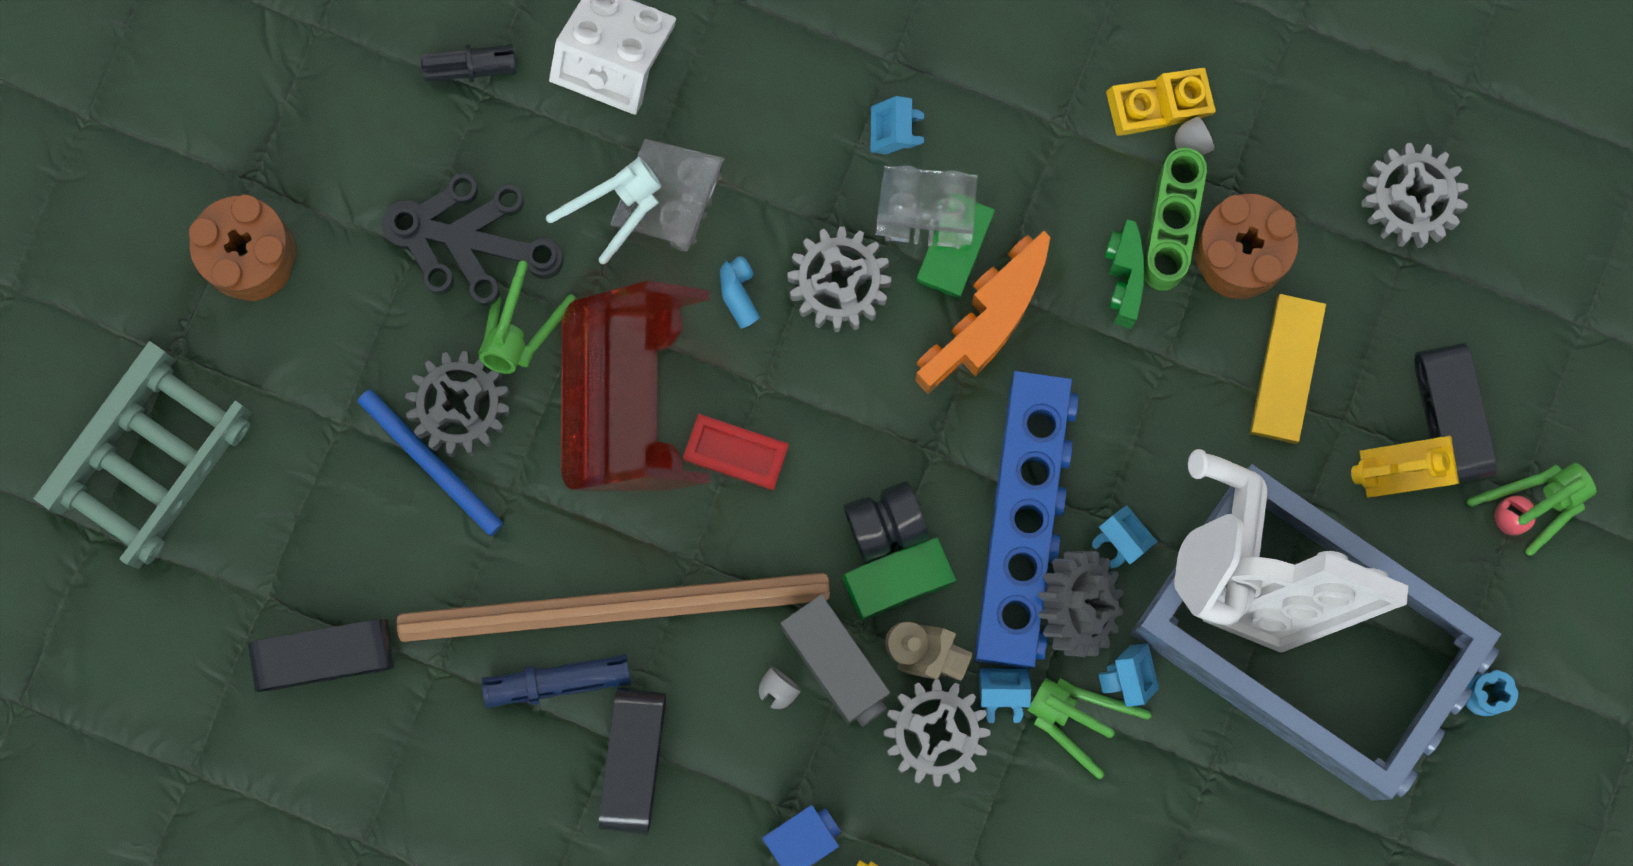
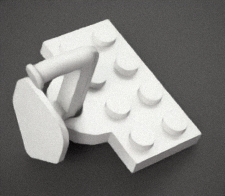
M1202 449L1194 450L1191 453L1188 469L1193 478L1201 479L1206 476L1235 488L1232 514H1226L1191 531L1183 541L1178 553L1174 587L1194 616L1203 619V622L1282 653L1407 604L1408 585L1389 578L1388 574L1382 570L1365 568L1348 561L1347 556L1339 552L1322 551L1317 556L1295 565L1277 559L1259 557L1267 501L1265 481L1256 472L1221 457L1206 454Z

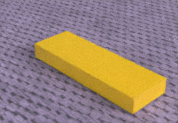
M1283 294L1277 296L1249 434L1292 444L1299 442L1326 304Z

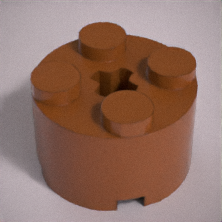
M1241 194L1226 198L1210 213L1201 227L1194 245V258L1207 284L1217 293L1233 299H1249L1273 288L1288 272L1297 255L1298 233L1295 218L1279 203L1262 195ZM1242 239L1250 242V248L1253 249L1250 254L1242 252L1243 244L1240 243Z
M251 195L231 196L214 202L199 215L189 228L190 254L195 267L210 284L227 296L245 301L262 300L283 288L291 276L290 272L294 259H296L297 251L294 237L287 225L271 207ZM247 242L246 249L248 253L240 256L238 254L240 251L239 246Z

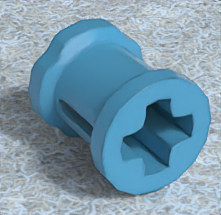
M1499 670L1474 675L1467 688L1472 690V693L1466 702V706L1470 711L1479 716H1493L1511 710L1516 704L1519 695L1514 679L1509 674ZM1494 684L1492 693L1498 697V701L1487 703L1488 694L1482 688L1483 686Z

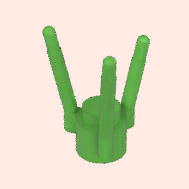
M521 260L518 263L499 324L501 297L499 296L498 300L491 305L484 340L478 352L480 361L486 367L498 373L511 374L515 371L517 364L522 367H528L533 353L576 301L575 295H568L525 346L523 340L524 333L518 327L510 324L528 267V263L525 260Z
M1572 463L1563 470L1555 464L1540 474L1469 497L1466 503L1472 507L1543 483H1548L1543 489L1546 499L1518 518L1520 525H1526L1551 508H1555L1558 511L1563 510L1526 548V554L1532 556L1572 517L1585 510L1583 502L1595 496L1597 491L1590 474L1580 464Z
M1045 678L1031 702V706L1027 710L1038 717L1034 725L1049 733L1097 779H1102L1104 777L1103 770L1054 723L1057 722L1064 726L1070 717L1108 738L1113 737L1115 732L1099 720L1075 708L1078 701L1072 697L1147 720L1152 717V713L1137 706L1126 707L1123 701L1076 687L1062 678L1059 679L1058 683Z

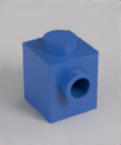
M811 805L762 839L780 866H811L839 847L834 838L842 832L826 808L817 813Z

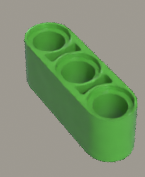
M1191 148L1174 150L1165 160L1158 175L1144 252V280L1151 288L1159 291H1168L1175 288L1184 278L1191 263L1207 174V164L1204 157L1198 151ZM1176 165L1188 167L1192 171L1194 181L1190 183L1178 182L1172 176L1171 168ZM1168 210L1179 212L1183 215L1186 226L1181 229L1169 227L1163 220V212ZM1158 256L1171 257L1176 262L1177 273L1173 275L1160 273L1156 269L1154 258Z

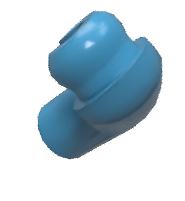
M738 256L730 263L726 261L719 272L722 298L740 329L756 322L761 316L741 284L753 277V271L747 260L742 256Z

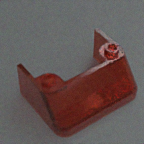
M643 281L577 299L569 304L562 321L561 474L564 484L569 489L580 491H667L710 483V473L682 471V461L673 444L657 442V351L670 347L680 335L682 330L680 307L710 300V290Z

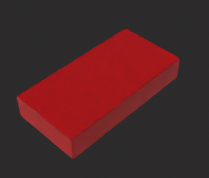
M698 414L683 456V461L774 491L789 444Z

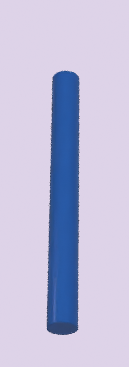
M372 389L367 390L360 396L357 401L360 406L490 537L503 526L504 523L416 436Z

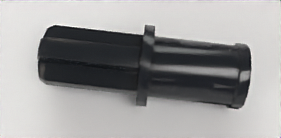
M513 44L470 49V45H465L466 50L424 54L420 60L422 76L427 82L469 78V82H474L475 77L516 74Z

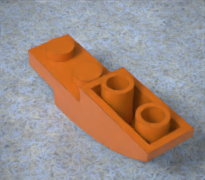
M1045 231L1034 240L1029 235L1025 236L1008 253L1012 260L1005 267L998 271L993 266L975 282L973 287L977 292L974 294L971 304L978 310L980 315L976 317L973 312L969 313L951 331L956 337L943 349L938 344L934 345L917 361L916 364L921 369L917 372L915 381L927 394L962 363L977 376L1011 337L1034 295L1046 262L1051 237Z

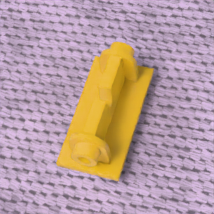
M1451 436L1359 451L1361 458L1359 464L1352 466L1351 469L1353 482L1356 485L1362 484L1366 489L1367 498L1459 484Z

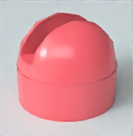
M1510 496L1497 505L1494 519L1502 532L1509 535H1520L1533 527L1536 518L1526 525H1520L1518 523L1519 516L1507 509L1511 504L1522 513H1526L1534 507L1529 499L1522 496Z

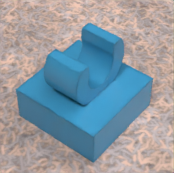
M894 96L871 106L870 152L887 155L902 148L909 149L924 143V137L912 134V123L923 120L924 113L920 110L912 109L911 98Z
M1126 505L1099 526L1102 533L1093 540L1092 546L1096 549L1105 542H1111L1118 551L1117 556L1110 561V568L1112 569L1119 567L1125 561L1129 564L1133 563L1154 546L1157 540Z
M1148 643L1130 645L1115 660V663L1107 665L1108 672H1100L1098 674L1103 693L1122 691L1126 707L1145 705L1159 690Z
M979 668L981 707H985L986 719L989 723L995 722V711L998 707H1011L1014 723L1021 722L1023 718L1022 707L1031 706V685L1028 669Z

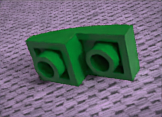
M1127 219L1121 233L1112 231L1104 258L1112 260L1108 274L1126 279V282L1117 280L1109 308L1117 310L1113 324L1132 329L1137 321L1142 300L1144 257L1137 223Z
M938 537L887 555L842 576L860 621L900 608L910 600L948 588L956 582Z

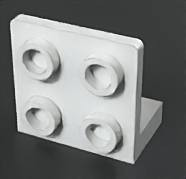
M581 0L556 40L549 82L636 115L643 103L649 70L671 34L676 18L633 0Z

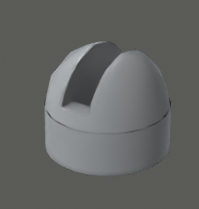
M1199 116L1183 123L1177 130L1175 135L1177 149L1191 148L1198 151L1202 156L1214 150L1210 133Z
M771 667L763 676L759 684L758 693L761 701L771 694L776 699L770 708L780 710L788 707L802 690L783 672L775 667Z

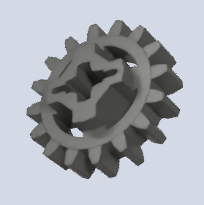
M462 351L458 362H453L447 352L442 353L443 365L436 367L429 360L426 361L424 364L429 374L425 378L413 375L411 379L419 387L418 392L406 393L405 396L408 402L416 405L415 409L406 413L408 420L411 422L421 421V424L414 431L416 436L421 439L431 434L428 446L432 450L437 451L445 443L447 454L451 457L456 456L459 446H464L470 456L475 455V443L481 441L488 448L491 447L493 444L488 434L492 430L504 433L506 429L498 421L499 416L511 415L512 411L509 406L501 403L502 399L511 395L510 390L507 386L496 387V384L503 377L502 374L496 371H491L487 374L488 367L480 359L472 365L470 355L466 351ZM467 374L476 378L472 377L467 382L452 381L448 376ZM435 387L437 389L436 403L429 409L430 413H428V399L432 389ZM447 389H450L455 396L458 395L461 399H465L466 411L471 416L469 420L463 413L452 409L453 404L450 401L452 398L447 393ZM489 395V411L485 420L482 421L480 419L481 404L488 399L487 396ZM451 426L466 427L469 432L453 435L441 430H447Z
M1067 551L1064 552V559H1054L1052 561L1055 573H1045L1043 576L1048 585L1046 591L1039 592V598L1044 601V607H1046L1038 613L1039 618L1048 620V625L1043 634L1045 637H1055L1052 648L1054 650H1064L1065 656H1098L1099 648L1110 647L1108 634H1118L1119 628L1114 622L1115 618L1123 615L1124 611L1119 607V601L1117 600L1124 595L1123 590L1115 589L1114 586L1119 574L1117 571H1108L1110 560L1108 558H1099V552Z

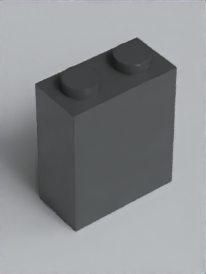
M822 594L781 622L782 632L847 725L857 720L861 727H863L886 711L887 707L883 701L888 698L889 690Z

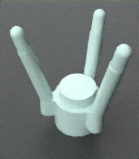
M638 157L618 172L616 176L548 214L546 221L553 223L612 190L616 191L627 206L632 205L636 201L639 204L599 257L600 264H606L644 215L659 204V201L653 194L662 188V185L641 157Z

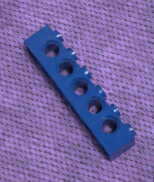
M1014 371L1011 378L973 662L1031 670L1035 667L1036 659L1044 660L1048 637L1044 636V630H1040L1041 618H1039L1038 613L1046 607H1044V601L1039 598V592L1048 589L1043 576L1047 573L1048 563L1058 559L1060 535L1052 534L1054 515L1063 516L1066 500V488L1058 487L1060 469H1069L1073 441L1064 439L1066 422H1075L1079 394L1070 392L1072 379ZM1036 415L1046 417L1052 424V434L1045 438L1035 437L1028 430L1027 420ZM1028 462L1040 464L1046 471V481L1041 485L1028 484L1022 478L1021 467ZM1022 509L1034 511L1040 519L1039 530L1034 533H1025L1019 530L1015 524V513ZM1017 556L1029 559L1034 566L1032 579L1028 581L1014 579L1008 570L1009 561ZM1009 604L1022 606L1028 615L1027 625L1019 630L1007 627L1002 619V610L1005 606Z

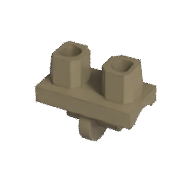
M905 621L891 627L886 635L885 646L888 655L899 663L898 670L909 675L938 680L939 676L946 677L947 675L956 680H962L972 658L971 652L952 644L956 633L944 628L918 625L917 623Z

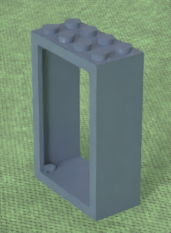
M1251 464L1246 469L1259 474L1266 483L1267 510L1327 551L1342 553L1347 556L1348 561L1365 568L1382 570L1388 574L1389 578L1408 585L1406 605L1456 638L1453 644L1459 647L1460 650L1386 762L1380 758H1377L1375 762L1371 761L1178 628L1176 625L1179 620L1173 614L1183 600L1174 587L1176 566L1130 634L1141 642L1148 643L1151 649L1371 801L1393 799L1395 794L1402 797L1412 786L1418 775V772L1413 770V767L1421 755L1424 753L1429 756L1441 742L1445 731L1440 726L1448 714L1451 712L1456 715L1470 698L1472 690L1467 688L1475 673L1477 671L1481 674L1486 672L1497 657L1499 650L1494 645L1501 636V633ZM1230 486L1205 524L1226 514H1232L1234 487Z

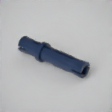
M626 654L551 668L535 669L533 665L524 667L523 672L481 678L486 709L529 701L530 705L540 704V699L631 685Z

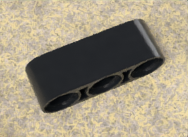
M1465 343L1416 352L1414 358L1415 372L1430 439L1451 436L1459 484L1455 485L1494 478L1497 471L1496 458L1477 375L1468 346Z
M386 619L340 625L260 639L248 643L255 692L297 687L395 668L388 620Z
M620 687L616 690L600 806L599 829L649 834L665 716L666 693Z

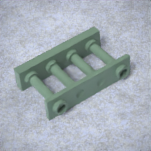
M150 341L33 498L48 510L63 515L67 509H77L128 545V548L119 560L136 569H140L143 563L146 565L150 564L159 555L165 543L162 537L229 445L236 446L244 438L250 428L248 419L253 414L237 401H234L228 411L225 412L172 375L173 369L171 368L176 359ZM153 391L156 393L163 391L215 427L198 451L144 414L145 409L142 406ZM134 430L186 466L170 490H167L115 453L116 447H114V444L124 431ZM105 469L157 506L141 530L86 493L87 487L85 484L95 470Z

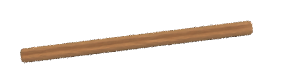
M813 573L409 612L398 615L397 633L400 641L411 642L810 603L821 594L826 601L829 600V579L826 573Z

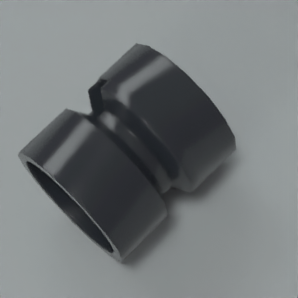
M907 481L881 490L879 502H875L870 497H862L843 505L853 537L865 563L886 556V553L891 552L893 542H896L905 549L929 540L922 513Z

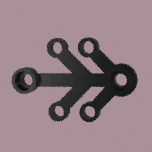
M465 173L453 176L449 181L447 189L421 204L410 200H402L392 204L385 211L382 218V230L386 238L397 247L409 248L424 272L423 280L426 287L436 295L448 293L454 285V277L447 266L438 263L427 240L447 245L470 283L469 290L472 298L477 304L482 306L494 304L499 298L500 288L493 277L486 275L472 250L518 262L525 260L528 263L527 268L530 273L540 279H549L556 276L563 267L564 257L558 244L551 239L539 238L529 244L479 232L503 216H513L522 210L524 206L523 195L516 186L511 184L499 187L494 194L493 200L452 224L434 221L433 219L457 204L468 205L475 201L478 196V186L474 178ZM467 182L472 185L468 195L458 196L455 194V188L459 183ZM507 193H513L518 197L516 204L512 207L501 205V199ZM403 216L413 218V225L408 230L397 228V222ZM548 249L551 251V259L544 264L537 263L534 260V256L538 250ZM436 272L447 274V281L440 287H435L430 283L432 275ZM482 283H489L493 286V292L487 298L478 297L476 294L478 286Z

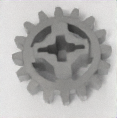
M1406 143L1401 150V156L1391 148L1384 155L1385 163L1377 160L1370 168L1375 177H1367L1362 185L1364 189L1372 192L1361 202L1362 207L1374 208L1375 213L1367 220L1368 223L1371 225L1381 221L1384 228L1380 236L1385 239L1392 232L1398 234L1397 242L1398 246L1401 247L1408 242L1410 237H1414L1418 248L1428 243L1429 235L1434 241H1441L1446 236L1444 227L1453 230L1460 223L1454 214H1461L1468 205L1463 200L1457 199L1458 196L1468 190V184L1456 183L1454 179L1462 171L1461 167L1457 166L1448 169L1445 163L1448 160L1449 154L1444 152L1436 159L1431 156L1432 147L1429 144H1426L1420 153H1415L1412 143ZM1399 169L1400 174L1397 176L1398 184L1385 188L1389 175ZM1410 188H1412L1414 195H1422L1423 199L1419 203H1417L1415 196H1407L1406 192ZM1444 202L1439 217L1430 222V217L1432 216L1431 206H1437L1439 203ZM1392 211L1404 219V221L1395 216Z
M839 227L836 238H830L827 231L822 229L820 230V242L818 244L807 238L803 241V247L807 253L805 256L796 253L792 256V263L800 268V270L788 272V282L799 284V287L794 288L790 292V298L792 301L804 300L799 309L800 315L805 317L814 312L816 314L815 327L820 328L827 319L833 321L834 332L840 331L842 321H849L854 330L859 329V316L863 314L872 321L876 318V312L872 304L885 306L887 302V296L879 291V288L891 286V277L880 275V272L889 266L888 258L875 259L879 250V244L874 242L865 247L863 245L864 232L860 230L853 239L846 238L845 227ZM840 250L854 253L861 259L854 261L841 255ZM821 256L823 266L820 272L812 275L811 279L807 280L810 267ZM839 271L842 277H848L847 287L839 288L836 282H831L832 272ZM872 279L868 294L858 303L856 292L859 286L866 284L868 280ZM828 299L838 304L839 309L824 306L818 300Z
M939 679L933 681L930 692H925L920 683L914 684V694L916 697L911 700L908 696L901 693L897 699L903 707L902 711H888L887 716L896 722L895 728L884 730L885 737L895 738L896 745L887 751L888 756L900 754L904 760L900 763L898 770L902 773L910 767L916 770L914 782L918 784L924 779L926 774L932 775L934 787H940L942 776L948 774L954 783L960 782L958 769L963 767L973 773L977 769L971 760L973 754L977 756H986L987 750L983 746L978 745L979 738L990 736V730L979 728L978 721L983 719L987 713L985 710L973 712L970 707L976 698L973 693L964 699L958 697L960 684L954 683L948 692L942 691ZM940 701L936 712L923 717L911 713L914 708L924 702ZM956 708L963 713L967 720L969 736L959 732L953 718ZM943 712H946L943 721L945 723L944 732L950 735L949 741L941 740L936 747H933L930 755H928L930 735L923 732L924 726H933L937 720L941 719ZM904 730L915 734L921 748L917 759L906 746ZM951 749L962 753L959 759L949 765L933 766L938 754Z

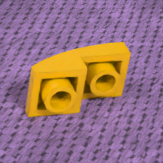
M1205 67L1163 73L1156 80L1115 85L1106 91L1116 136L1177 125L1197 116L1203 118L1216 112Z

